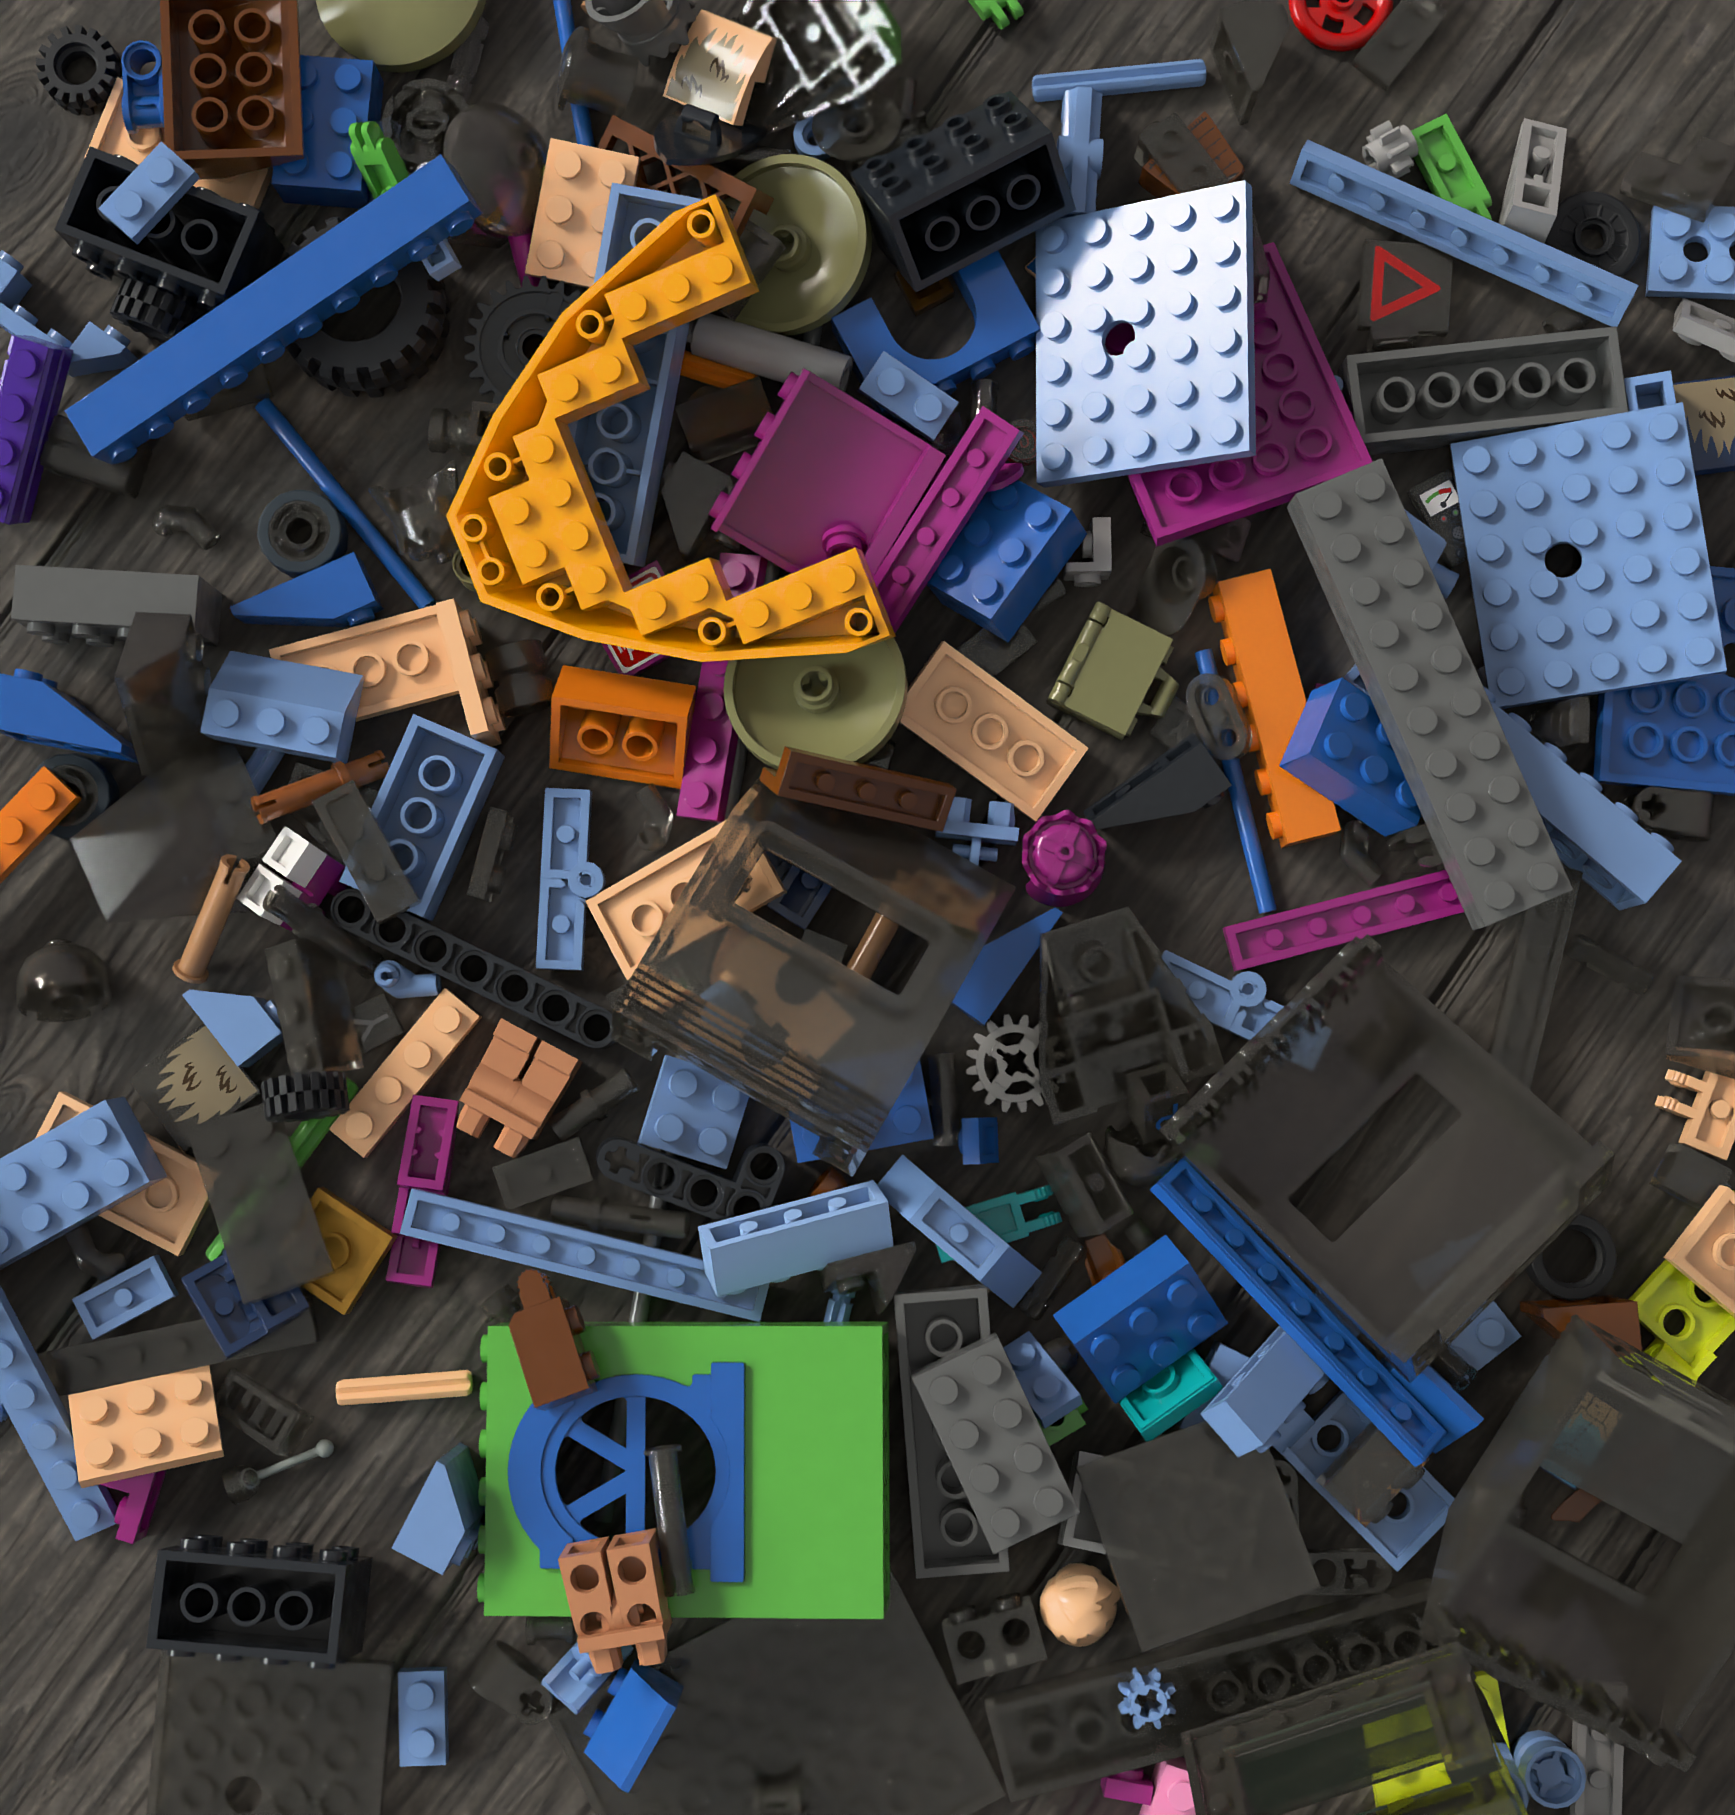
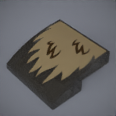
M204 1023L177 1041L129 1079L131 1086L183 1153L221 1128L224 1121L261 1095V1091L244 1069L234 1063Z

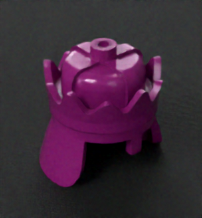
M1063 810L1056 815L1041 817L1033 828L1025 833L1023 837L1022 864L1031 879L1026 884V891L1035 901L1054 907L1070 906L1081 902L1097 888L1105 869V850L1107 844L1098 835L1094 824L1090 820L1079 818L1070 810Z

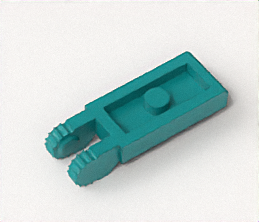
M1051 1184L1016 1194L1014 1191L965 1207L1006 1243L1028 1237L1029 1232L1062 1222L1060 1212L1053 1211L1043 1213L1037 1218L1025 1222L1020 1205L1032 1201L1038 1202L1053 1195ZM937 1246L942 1263L954 1260Z

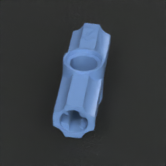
M1077 86L1072 90H1066L1063 96L1061 135L1058 136L1057 150L1076 210L1061 218L1096 211L1097 180L1100 179L1104 141L1100 139L1102 93L1096 92L1093 87Z

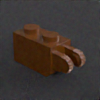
M532 1268L531 1270L526 1269L525 1272H521V1276H518L517 1288L520 1289L519 1295L524 1310L514 1313L508 1326L534 1408L546 1411L597 1392L598 1389L594 1379L600 1377V1370L592 1350L585 1352L580 1333L585 1332L586 1328L578 1306H570L568 1300L560 1296L557 1297L554 1287L551 1286L552 1281L549 1280L550 1277L545 1276V1273H540L539 1270Z

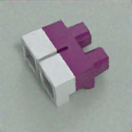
M284 826L262 860L293 881V883L286 881L259 864L236 899L259 916L300 935L302 930L316 933L325 921L326 912L318 906L326 894L329 893L336 896L348 886L339 882L345 866Z

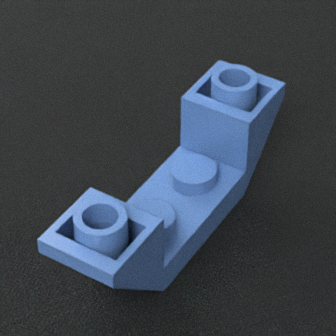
M3 250L0 251L1 328L11 335L34 336L74 350L68 375L71 377L128 368L138 361V358L127 348L131 341L110 325L103 331L89 321L73 344L52 328L47 335L36 328L35 325L39 320L18 305L32 287V284L20 273L24 266Z
M903 1154L877 1184L888 1203L1012 1308L1016 1306L1042 1274L1039 1269L975 1217Z

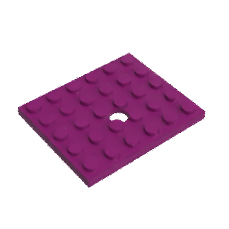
M1274 242L1253 249L1256 456L1127 475L1156 547L1290 502L1294 495L1373 462ZM1120 323L1109 331L1105 345L1110 355H1122L1126 346L1135 340V330L1131 324Z

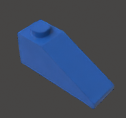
M355 552L230 607L233 616L244 624L346 627L350 625V628L373 621L375 619L374 614L384 610L367 569Z
M1055 907L966 955L960 964L951 960L937 980L943 986L939 996L981 1026H984L1063 912Z

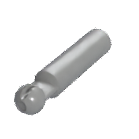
M711 313L690 321L686 342L690 343L692 355L781 383L785 382L791 371L799 376L804 367L843 392H846L853 368L852 356Z

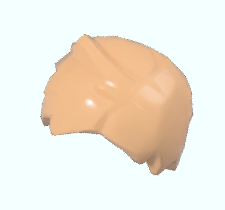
M1084 1563L1068 1564L1048 1580L1040 1596V1613L1045 1625L1058 1640L1071 1646H1088L1101 1639L1111 1628L1116 1617L1117 1602L1120 1599L1121 1593L1118 1587L1102 1574L1100 1569Z

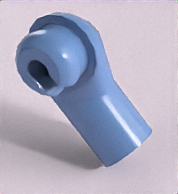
M391 960L381 962L374 972L375 982L396 998L438 996L441 993V978L436 973L415 975L400 963Z

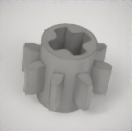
M1389 120L1371 129V135L1366 137L1368 144L1362 147V155L1366 165L1387 173V175L1396 179L1409 173V167L1414 165L1411 158L1418 155L1417 142L1410 129L1405 125L1393 129Z

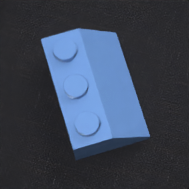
M230 651L209 688L200 733L217 741L330 762L342 761L345 764L348 762L365 677L359 674Z
M460 1442L436 1461L392 1546V1549L441 1575L453 1564L460 1567L464 1559L469 1557L472 1550L477 1548L479 1528L481 1525H485V1523L481 1522L485 1515V1506H480L479 1480L468 1446Z

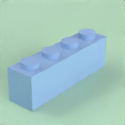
M874 1180L698 1226L705 1274L717 1297L726 1294H740L748 1288L770 1282H783L792 1276L814 1270H827L839 1263L858 1258H871L880 1252L894 1249L889 1204Z

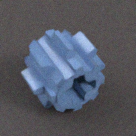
M1134 1667L1132 1668L1134 1678L1130 1683L1127 1681L1125 1683H1118L1119 1690L1127 1696L1118 1705L1121 1714H1134L1133 1724L1136 1729L1145 1725V1722H1153L1154 1726L1160 1729L1161 1722L1159 1719L1164 1714H1175L1176 1712L1174 1706L1167 1701V1699H1170V1695L1176 1691L1172 1682L1165 1684L1163 1681L1159 1682L1161 1673L1156 1667L1151 1672L1149 1671L1148 1675H1141L1139 1670ZM1152 1689L1157 1700L1155 1702L1147 1701L1144 1707H1141L1137 1695L1146 1696L1149 1690Z

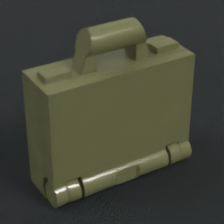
M1096 602L1046 703L1122 741L1125 735L1128 737L1131 735L1138 721L1135 718L1136 714L1154 718L1165 717L1179 689V684L1160 667L1161 664L1165 665L1174 649V647L1170 646L1173 639L1111 609L1103 603ZM1153 679H1156L1162 683L1151 705L1148 706L1142 703Z

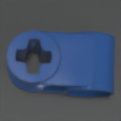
M139 40L132 42L125 48L121 59L123 76L122 114L128 133L138 134L140 129L164 128L162 54L149 41ZM156 62L153 71L149 74L140 75V70L146 63Z

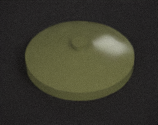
M316 0L320 18L330 36L353 59L373 60L380 71L409 72L436 64L457 50L476 27L483 13L486 0Z
M781 154L750 164L733 177L774 198L767 215L755 209L753 210L739 239L760 292L720 309L734 321L783 336L798 335L811 331L839 314L848 305L862 284L872 251V228L867 208L860 194L847 178L831 165L814 157L799 154ZM730 197L722 200V202L726 205L730 218L733 221L741 202Z
M894 637L848 653L729 660L724 677L725 706L733 728L746 748L755 757L778 770L785 746L861 764L866 762L884 747L897 729L906 706L908 690L904 660Z

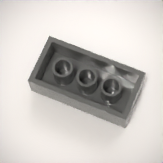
M16 565L11 619L26 627V633L42 636L41 641L50 644L67 645L70 642V638L86 639V644L98 647H114V640L131 641V647L138 649L157 650L159 649V643L176 644L175 649L180 651L203 652L204 646H218L222 593L199 575Z
M996 1332L911 1372L912 1380L993 1554L1080 1513Z

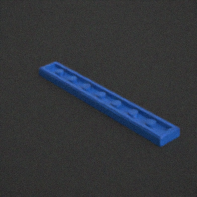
M1182 1158L1150 1189L1152 1193L1414 1467L1422 1464L1448 1432L1206 1180Z

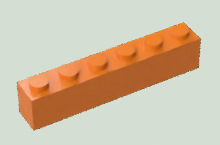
M1271 568L1219 581L1213 589L1214 596L1208 598L1209 608L1214 623L1221 622L1225 639L1220 640L1221 654L1225 665L1233 666L1237 681L1231 684L1233 699L1237 709L1244 708L1248 722L1247 726H1243L1244 740L1250 753L1256 752L1260 769H1256L1254 774L1258 791L1261 796L1267 795L1271 812L1266 813L1269 833L1273 840L1279 838L1281 848L1332 836L1341 831L1334 802L1279 766L1305 707L1306 698Z

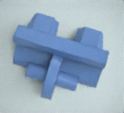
M954 797L943 832L936 831L935 837L971 841V845L953 844L952 857L969 859L968 872L977 873L979 860L997 861L998 848L980 847L981 842L1016 846L1019 828L1014 827V804L990 801L987 824L971 823L969 819L972 799Z
M576 1642L542 1679L541 1684L577 1715L615 1671L596 1674L589 1653L580 1654L578 1643ZM631 1645L621 1647L623 1661L632 1653L633 1647Z

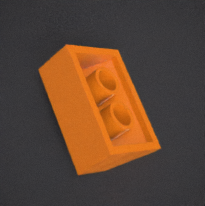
M563 665L551 701L549 768L681 789L695 707L696 686Z

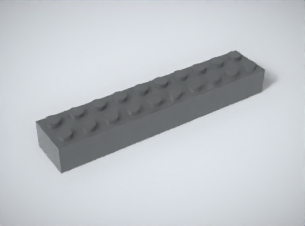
M1382 458L1295 494L1287 506L1288 512L1472 930L1489 926L1572 891L1573 888Z

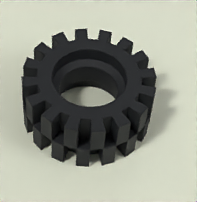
M75 25V33H72L65 26L60 28L63 37L59 39L51 33L47 37L52 44L51 47L48 48L41 44L38 50L44 59L36 58V66L41 71L37 75L39 81L44 85V89L65 111L68 108L72 114L80 116L82 109L87 116L95 115L94 106H98L103 112L106 106L104 101L109 98L117 77L121 78L120 76H122L121 58L104 35L101 36L97 30L91 27L87 32L82 25ZM81 57L94 59L97 69L90 80L79 85H74L67 81L66 70L74 60Z
M123 279L109 312L121 324L131 327L130 329L135 332L145 334L150 339L154 338L160 343H165L200 318V313L194 307L186 305L185 301L176 299L172 294L164 293L157 287L152 285L149 287L144 282L132 279Z
M341 1071L293 1073L294 1075L290 1076L282 1075L278 1076V1078H269L261 1084L264 1117L267 1122L279 1123L286 1121L287 1123L301 1120V1122L309 1121V1119L318 1120L325 1117L338 1116V1114H345L347 1111H350L346 1073Z

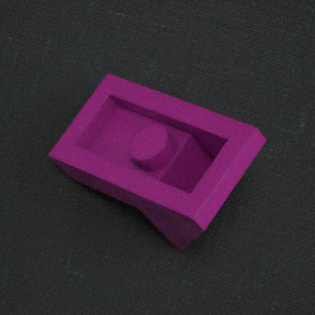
M167 1470L99 1484L129 1493L128 1497L124 1496L115 1514L114 1522L119 1524L115 1539L134 1544L147 1536Z

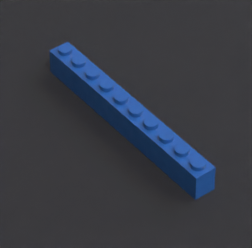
M440 154L66 409L65 412L92 457L111 465L113 463L125 462L137 453L136 448L150 438L156 439L169 433L173 429L175 421L187 413L193 414L206 408L210 404L212 396L224 388L230 389L240 385L247 379L249 371L261 363H270L281 357L285 352L286 346L298 338H307L318 332L323 326L322 322L336 312L343 313L355 307L360 301V296L373 287H383L392 282L398 275L397 271L412 261L418 262L429 257L435 251V245L450 235L458 236L466 232L474 224V219L483 213L455 167Z

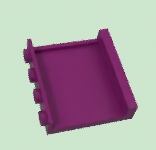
M803 367L799 376L791 371L777 394L784 399L776 415L767 412L754 434L761 441L753 455L744 451L731 473L732 476L738 479L729 495L721 491L710 509L708 515L715 518L711 529L715 532L719 530L792 574L828 559L822 548L824 533L838 525H851L861 530L867 537V549L863 554L872 577H874L946 455Z

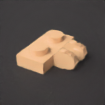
M1710 1058L1702 1080L1668 1069L1665 1079L1670 1084L1697 1092L1692 1107L1680 1103L1669 1096L1663 1097L1658 1095L1655 1102L1656 1107L1674 1115L1687 1118L1678 1143L1719 1160H1727L1735 1140V1066L1717 1058Z

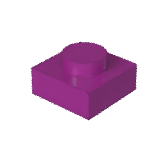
M1116 1763L1115 1768L1103 1766L1100 1786L1104 1797L1151 1806L1154 1786L1150 1776L1143 1774L1144 1769L1137 1765Z

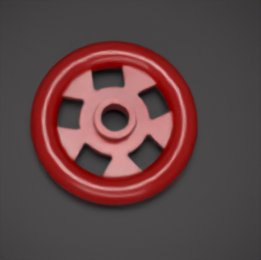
M1288 0L1290 15L1298 31L1314 45L1336 52L1356 50L1374 41L1386 28L1392 15L1394 1L1349 0L1346 3H1341L1337 0H1319L1320 7H1307L1306 0ZM1362 6L1374 12L1366 25H1362L1354 19ZM1325 17L1336 22H1343L1341 32L1335 33L1322 28Z

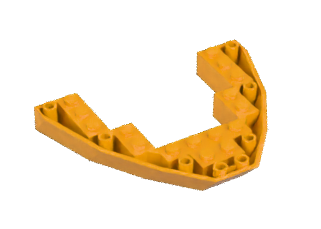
M716 194L669 215L564 310L493 414L446 515L479 599L482 603L583 640L699 662L848 653L896 637L863 551L856 547L737 597L732 595L719 560L710 557L634 589L631 585L568 424L650 389L634 345L760 292L726 205Z

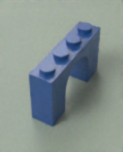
M998 250L951 274L971 310L975 329L963 348L948 357L923 359L903 350L892 337L872 298L832 317V332L844 354L852 356V369L860 384L863 383L883 351L947 395H951L957 389L956 384L970 377L973 381H977L988 376L996 369L995 364L1011 357L1012 361H1015L1031 353L1035 349L1036 333L1040 331V327ZM869 399L876 412L888 419L892 418L894 422L900 421Z

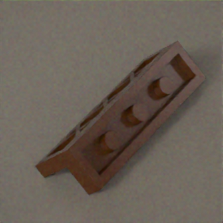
M612 115L597 147L612 151L617 139L628 144L630 155L638 156L641 160L636 187L661 192L670 189L672 194L681 195L679 185L695 178L699 180L701 186L702 200L716 194L721 201L730 197L740 201L741 204L732 221L739 239L753 210L755 209L767 215L774 198L710 164L678 166L666 165L663 162L667 180L652 186L648 185L643 166L661 160L654 148V136ZM639 150L647 153V155L640 157ZM674 168L684 173L676 175ZM710 186L719 190V192L712 194Z
M787 746L784 747L778 770L763 767L759 779L777 796L940 832L944 830L956 793V788L948 783Z

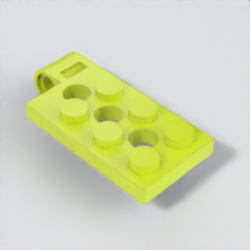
M1666 1259L1629 1298V1300L1637 1301L1639 1322L1655 1337V1340L1642 1352L1643 1359H1636L1633 1363L1630 1373L1665 1406H1671L1692 1389L1698 1377L1717 1358L1714 1352L1735 1330V1318L1712 1298L1706 1302L1700 1301L1695 1295V1284ZM1678 1309L1684 1315L1685 1326L1680 1333L1670 1335L1664 1328V1317L1669 1311Z

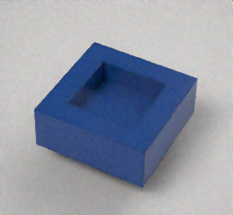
M997 1117L962 1118V1128L958 1134V1146L963 1154V1165L999 1163Z

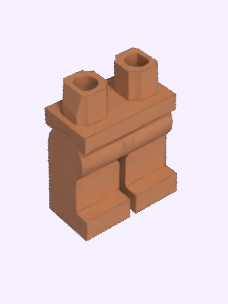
M501 1018L483 1059L459 1100L465 1103L461 1110L456 1127L479 1139L490 1118H493L505 1125L493 1147L517 1159L530 1140H538L544 1126L583 1062ZM535 1057V1058L533 1059V1061H532V1063H531L529 1069L527 1070V1072H526L524 1078L521 1079V1078L523 1077V1075H524V1073H525L527 1067L529 1066V1064H530L532 1058Z
M657 1528L614 1535L611 1543L609 1536L568 1543L558 1558L573 1624L578 1635L579 1653H589L596 1674L613 1672L622 1667L624 1663L621 1651L622 1646L636 1645L640 1665L649 1666L665 1661L667 1656V1633L672 1624L670 1609H668L667 1594L659 1562L658 1549L660 1545Z

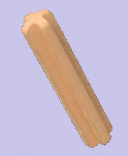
M459 1370L343 1379L336 1384V1399L339 1405L344 1406L468 1396L473 1390V1378L471 1371Z

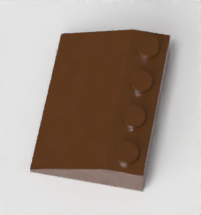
M160 0L165 145L200 177L198 180L223 179L305 159L298 0Z

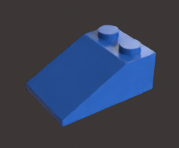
M15 669L14 676L0 673L1 734L19 741L147 765L149 756L73 697L58 690V682L44 679L42 674L23 669Z

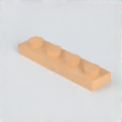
M444 988L350 1102V1111L341 1114L329 1130L363 1158H367L410 1106L413 1095H419L482 1016L449 989Z

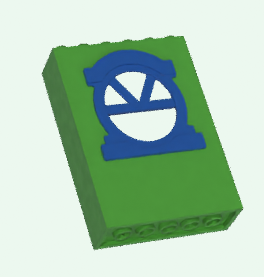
M510 1322L488 1326V1334H483L480 1344L482 1363H487V1382H482L480 1387L481 1410H487L486 1429L481 1430L479 1438L480 1457L486 1458V1477H481L478 1489L480 1506H485V1525H481L478 1532L479 1554H485V1572L480 1573L478 1577L477 1598L479 1602H484V1616L572 1617L558 1558L568 1543L599 1538L582 1527L581 1520L626 1494V1533L645 1530L646 1397L668 1402L693 1418L710 1442L716 1468L713 1492L700 1517L684 1532L659 1543V1562L667 1594L668 1609H670L672 1618L884 1619L890 1606L889 1322H584L586 1331L580 1333L585 1352L592 1350L598 1363L600 1377L594 1379L598 1391L546 1411L534 1408L508 1326ZM616 1398H625L627 1401L626 1448L582 1421V1416L601 1403ZM565 1437H571L624 1469L625 1472L571 1504L566 1505L561 1498L556 1478L557 1458L561 1444Z

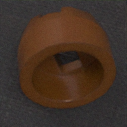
M831 1166L814 1182L808 1195L815 1196L848 1187L847 1181Z

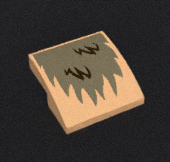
M701 10L687 32L689 38L688 45H681L663 96L683 105L691 104L719 115V120L729 124L743 126L755 82L765 83L777 38L709 11Z

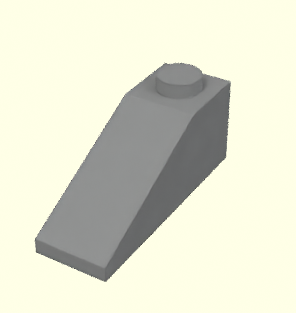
M1524 118L1499 215V224L1542 243H1545L1557 217L1567 134L1566 128Z

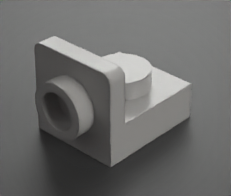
M1111 517L1092 518L1089 531H1086L1087 536L1081 542L1082 558H1090V562L1066 563L1064 568L1065 581H1074V586L1096 587L1101 585V580L1109 579L1112 572Z

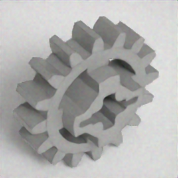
M1009 1014L1004 1015L1003 1027L1000 1028L990 1020L986 1023L987 1030L990 1033L987 1037L975 1033L973 1036L974 1040L980 1045L979 1049L967 1050L966 1056L976 1060L975 1066L965 1070L967 1075L978 1076L979 1081L974 1084L972 1090L976 1092L985 1089L988 1094L984 1103L987 1105L994 1102L996 1098L1001 1100L1002 1112L1008 1111L1011 1102L1017 1103L1020 1113L1026 1112L1027 1101L1030 1099L1038 1107L1042 1106L1044 1103L1040 1093L1044 1090L1055 1094L1057 1089L1050 1083L1052 1077H1063L1064 1075L1063 1071L1054 1068V1061L1064 1058V1053L1052 1052L1050 1047L1058 1040L1057 1036L1054 1035L1045 1039L1041 1035L1045 1028L1043 1022H1040L1033 1029L1028 1027V1015H1022L1018 1025L1013 1024ZM1008 1033L1024 1034L1023 1038L1016 1045L1005 1046L995 1040ZM1038 1045L1045 1058L1044 1073L1037 1069L1034 1063L1033 1052ZM997 1050L1010 1056H1014L1018 1052L1022 1053L1024 1058L1021 1063L1032 1074V1077L1018 1071L1014 1072L1011 1076L1005 1072L1008 1064L1003 1060L1004 1057L997 1053ZM985 1054L995 1060L997 1074L992 1082L989 1081L985 1073ZM1025 1081L1034 1087L1023 1094L1012 1095L1005 1093L1013 1082Z

